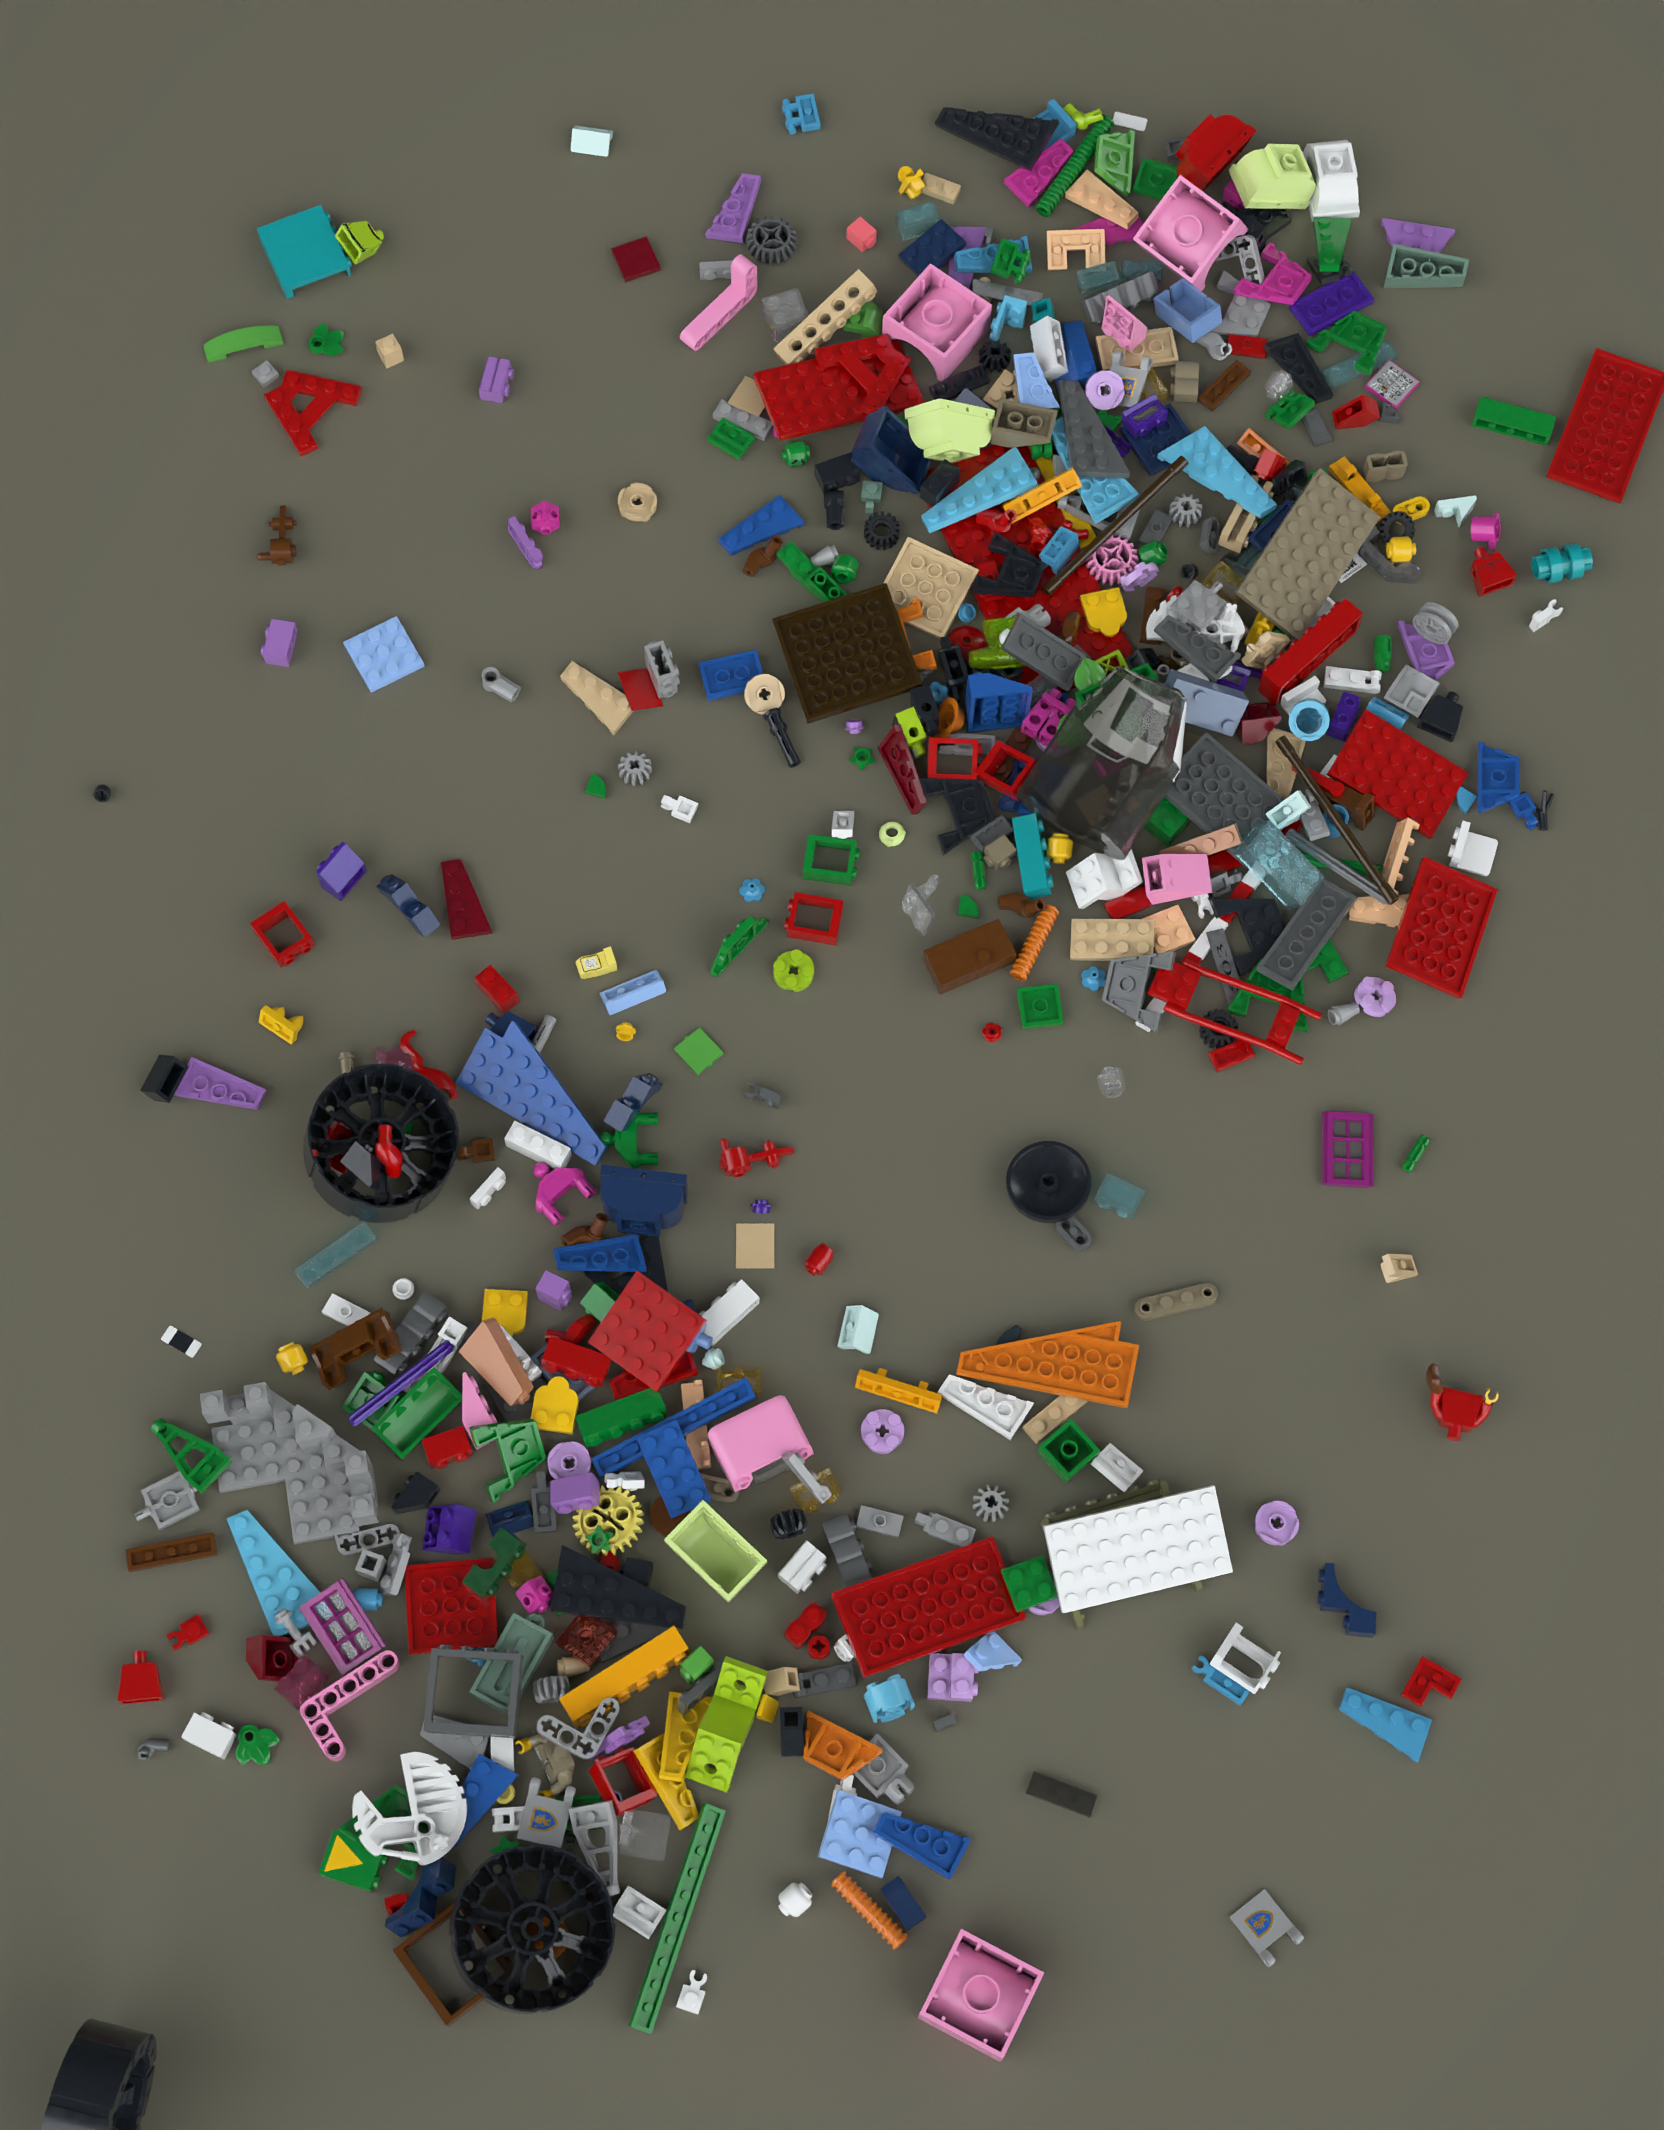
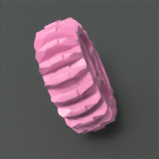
M1112 535L1085 561L1088 562L1086 568H1091L1089 574H1094L1097 581L1101 579L1103 585L1106 581L1110 582L1111 586L1114 582L1120 585L1119 579L1123 575L1135 571L1134 567L1139 560L1137 549H1133V543L1128 544L1127 538L1121 540L1120 535L1117 538H1114ZM1121 553L1125 556L1127 563L1120 557ZM1096 556L1100 558V561L1103 563V566H1101L1098 563Z

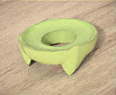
M894 821L883 824L879 830L881 842L888 847L901 844L906 835L903 826ZM894 828L898 833L896 836L890 837L886 834V831Z

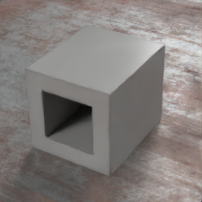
M363 1549L355 1571L360 1576L379 1582L387 1561L384 1556Z

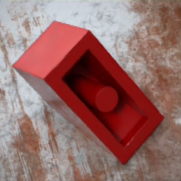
M1364 394L1332 411L1335 429L1337 430L1364 427L1380 418L1377 401Z

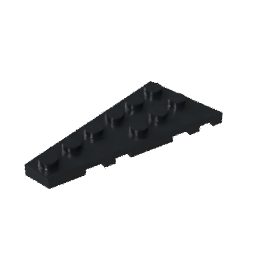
M944 107L936 119L935 125L1031 172L1058 127L1059 120H1043L1038 117L1025 118L1021 115L1002 113L989 114L984 111L971 112L966 111V109Z
M562 1545L551 1605L552 1612L666 1628L675 1626L676 1629L683 1630L686 1606Z

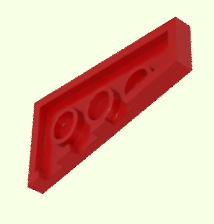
M685 1352L662 1387L698 1375L691 1352ZM627 1370L609 1381L615 1401L650 1388Z

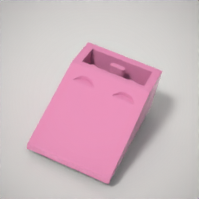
M1108 295L1106 297L1102 330L1107 336H1111L1117 341L1121 348L1131 352L1146 338L1147 327L1111 296Z
M1159 854L1142 858L1146 895L1152 905L1212 893L1207 854Z
M464 1372L462 1422L473 1443L469 1427L498 1422L493 1413L488 1414L490 1409L483 1394L478 1396L480 1390L473 1376L468 1377L467 1373ZM492 1440V1441H490V1442H488V1443H486V1444H484V1445H482V1446H479V1447H476V1446L474 1445V1447H475L476 1450H478V1449H480V1448L486 1446L487 1444H489V1443H491V1442H493V1441H495V1440Z

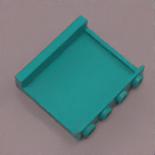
M321 205L256 228L259 240L286 299L294 297L292 290L346 270L348 276H351L350 267H352L350 258L344 255L343 252L345 250L335 237L337 230L335 226L330 225V215L328 211L324 212Z

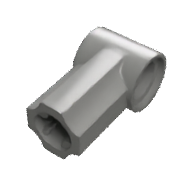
M487 667L482 672V686L486 691L494 692L509 702L515 701L521 690L520 686L500 675L499 671L494 667ZM490 677L495 678L494 681H487L486 679Z

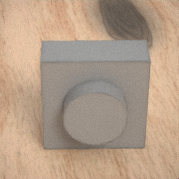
M265 361L251 371L252 375L264 388L279 378V373L268 361Z

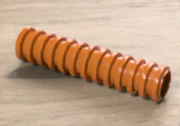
M1046 904L1045 910L1039 912L1037 920L1028 934L1029 937L1026 938V942H1024L1020 950L1021 953L1018 954V958L1015 960L1016 964H1013V969L1010 970V975L1016 980H1027V975L1030 974V970L1033 968L1032 965L1041 951L1040 948L1043 947V943H1045L1049 935L1048 932L1051 931V927L1057 919L1056 916L1059 915L1056 907Z
M842 1871L832 1881L831 1886L833 1888L836 1887V1891L842 1893L841 1897H846V1902H851V1907L856 1908V1912L861 1913V1917L863 1919L866 1918L867 1923H871L872 1928H876L878 1930L877 1933H881L883 1935L882 1938H886L888 1940L887 1943L893 1945V1950L899 1948L908 1938V1934H904L902 1932L903 1929H899L897 1927L898 1924L893 1923V1919L891 1917L888 1918V1914L886 1912L883 1913L882 1908H878L877 1903H873L871 1901L872 1898L866 1896L867 1892L863 1893L861 1891L862 1887H857V1882H852V1877H848L846 1875L847 1872Z

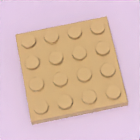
M908 537L884 583H887L896 611L902 607H907L914 599L919 598L924 617L904 623L940 639V637L946 636L960 606L963 604L978 575L979 569Z

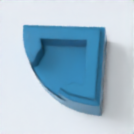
M1460 786L1457 791L1456 800L1461 812L1466 814L1477 796Z

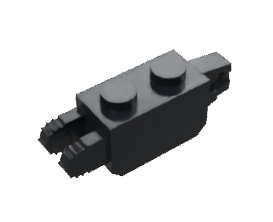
M948 636L940 637L942 649H938L939 662L949 693L952 694L957 703H960L959 691L964 690L966 698L968 681L966 666L959 646H952Z

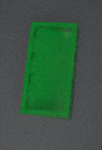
M433 1367L371 1429L402 1461L422 1442V1439H425L462 1402V1394Z

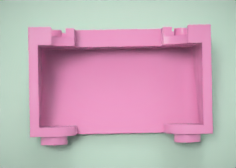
M782 1395L773 1397L719 1423L708 1432V1438L714 1455L735 1492L745 1489L750 1485L753 1480L752 1472L781 1459L782 1455L787 1451L794 1454L797 1452L804 1460L814 1454L788 1400Z

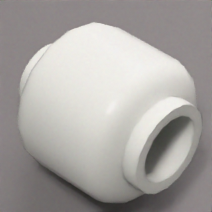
M792 1882L778 1897L781 1903L778 1907L786 1916L790 1914L793 1917H799L812 1904V1893L803 1883Z

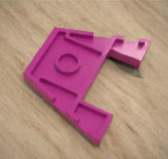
M1269 242L1262 251L1261 258L1276 264L1261 285L1242 278L1234 288L1233 294L1294 305L1311 282L1312 275L1296 262L1292 263L1286 258L1287 255L1283 251L1279 252L1275 249V245Z

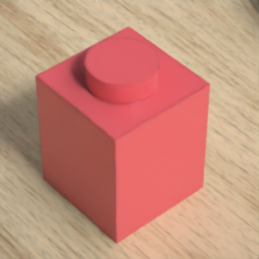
M860 216L847 227V239L863 253L866 249H870L875 245L877 230Z

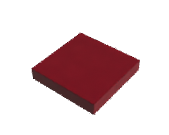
M647 236L611 248L613 257L625 282L661 271L660 264Z

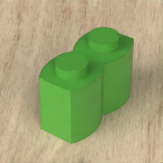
M699 1645L679 1664L681 1666L679 1671L681 1677L688 1684L691 1682L695 1684L715 1666L714 1660Z

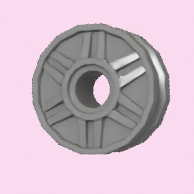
M1434 602L1423 604L1419 613L1413 618V625L1417 632L1425 639L1436 644L1448 643L1452 634L1456 632L1459 626L1456 617L1447 608Z

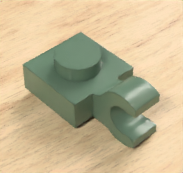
M863 480L861 501L866 502L865 514L873 515L874 503L881 502L883 482Z

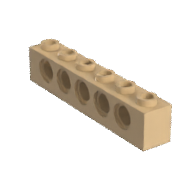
M858 269L773 349L777 356L788 365L804 361L809 355H813L816 348L823 342L828 341L838 328H842L852 315L857 314L866 302L871 301L878 291L874 284ZM859 292L858 296L851 297L853 293ZM845 306L843 310L837 311L838 307ZM826 319H831L829 323L823 324ZM812 332H816L814 337L809 338ZM797 346H802L800 350L794 351Z

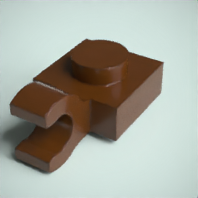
M493 1138L471 1140V1147H458V1160H466L473 1157L474 1163L495 1161Z

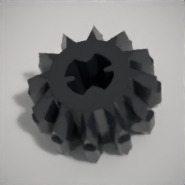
M991 339L989 344L984 342L982 348H980L979 362L983 364L984 369L990 368V372L994 369L999 373L1001 368L1006 369L1007 365L1011 362V350L1007 348L1006 342L1000 344L999 339L997 342H993Z
M788 1509L787 1511L775 1514L770 1519L772 1533L776 1539H790L808 1530L807 1518L801 1509Z

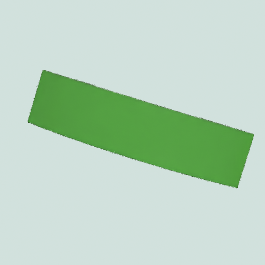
M265 325L246 327L222 334L206 342L203 346L207 361L210 363L226 359V354L261 345H264V348L267 349L283 345L279 326Z

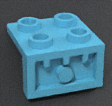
M1004 296L1003 302L998 303L997 317L993 318L991 323L990 340L992 339L993 342H997L1004 324L1023 329L1027 301Z

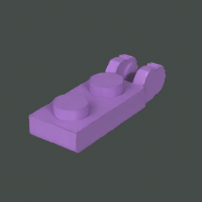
M515 516L509 518L508 531L526 560L532 565L531 567L537 570L540 569L543 565L541 550L535 548V543L531 537L528 538L523 523L518 522Z

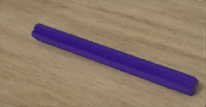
M445 1340L348 1416L349 1422L353 1426L360 1424L454 1350L452 1343Z

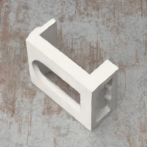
M1235 1623L1210 1662V1665L1255 1694L1259 1688L1264 1690L1271 1679L1267 1675L1269 1672L1274 1673L1280 1662L1277 1659L1281 1652L1278 1651L1275 1657L1241 1636L1240 1632L1243 1627ZM1231 1646H1234L1258 1662L1263 1669V1675L1258 1679H1252L1224 1661L1223 1659Z

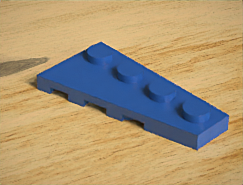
M637 1234L553 1249L557 1270L646 1272V1264Z

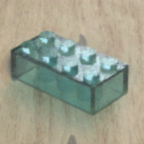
M1270 820L1256 824L1243 843L1234 852L1289 910L1302 906L1324 878L1318 869Z

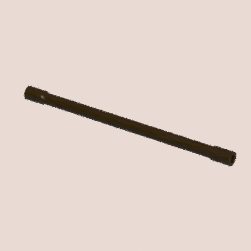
M1179 456L1153 484L1042 587L1044 593L1051 596L1075 570L1189 464L1187 459Z
M1284 735L1275 741L1276 745L1283 755L1288 758L1376 884L1387 904H1394L1399 899L1390 884L1385 881L1301 761L1287 737Z

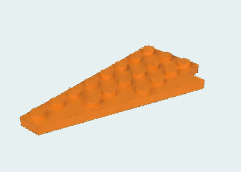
M1117 1321L963 1351L960 1354L957 1375L1127 1409L1139 1345L1118 1341L1122 1322Z

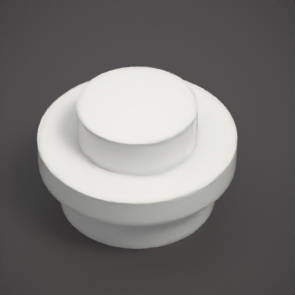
M399 1279L393 1285V1293L400 1300L409 1299L414 1293V1285L408 1279Z

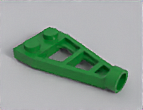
M164 1418L156 1420L151 1427V1432L159 1437L184 1479L201 1494L232 1463L231 1459L215 1445L169 1424ZM178 1436L188 1441L179 1453L171 1446V1443ZM192 1449H198L204 1452L206 1456L194 1468H190L185 1461V1457Z

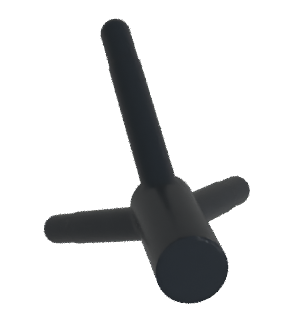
M1546 790L1542 792L1541 810L1534 803L1536 812L1539 815L1540 831L1548 830L1547 811L1554 798V794L1551 793L1546 803Z

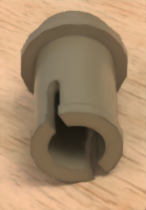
M352 1052L340 1053L338 1061L341 1063L342 1074L353 1071L355 1056L352 1055Z

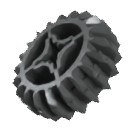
M765 216L763 221L758 218L757 224L752 223L751 228L748 229V235L746 236L747 249L750 251L751 256H755L756 261L761 259L762 264L769 262L771 266L773 262H776L779 265L780 260L786 262L787 257L791 258L796 251L798 244L797 232L794 230L793 225H789L788 220L782 222L781 216L778 219H775L774 216L768 219ZM782 236L787 240L785 243L781 239ZM758 238L763 242L761 245L757 242Z

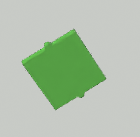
M700 1027L691 1035L685 1036V1040L674 1048V1051L697 1075L709 1066L712 1067L713 1063L724 1054Z

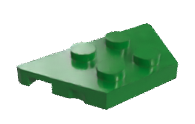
M749 916L746 920H741L732 935L728 934L723 939L710 974L717 978L769 922L764 917Z

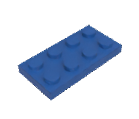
M677 1420L636 1438L671 1519L694 1509L702 1500L706 1503L712 1501Z

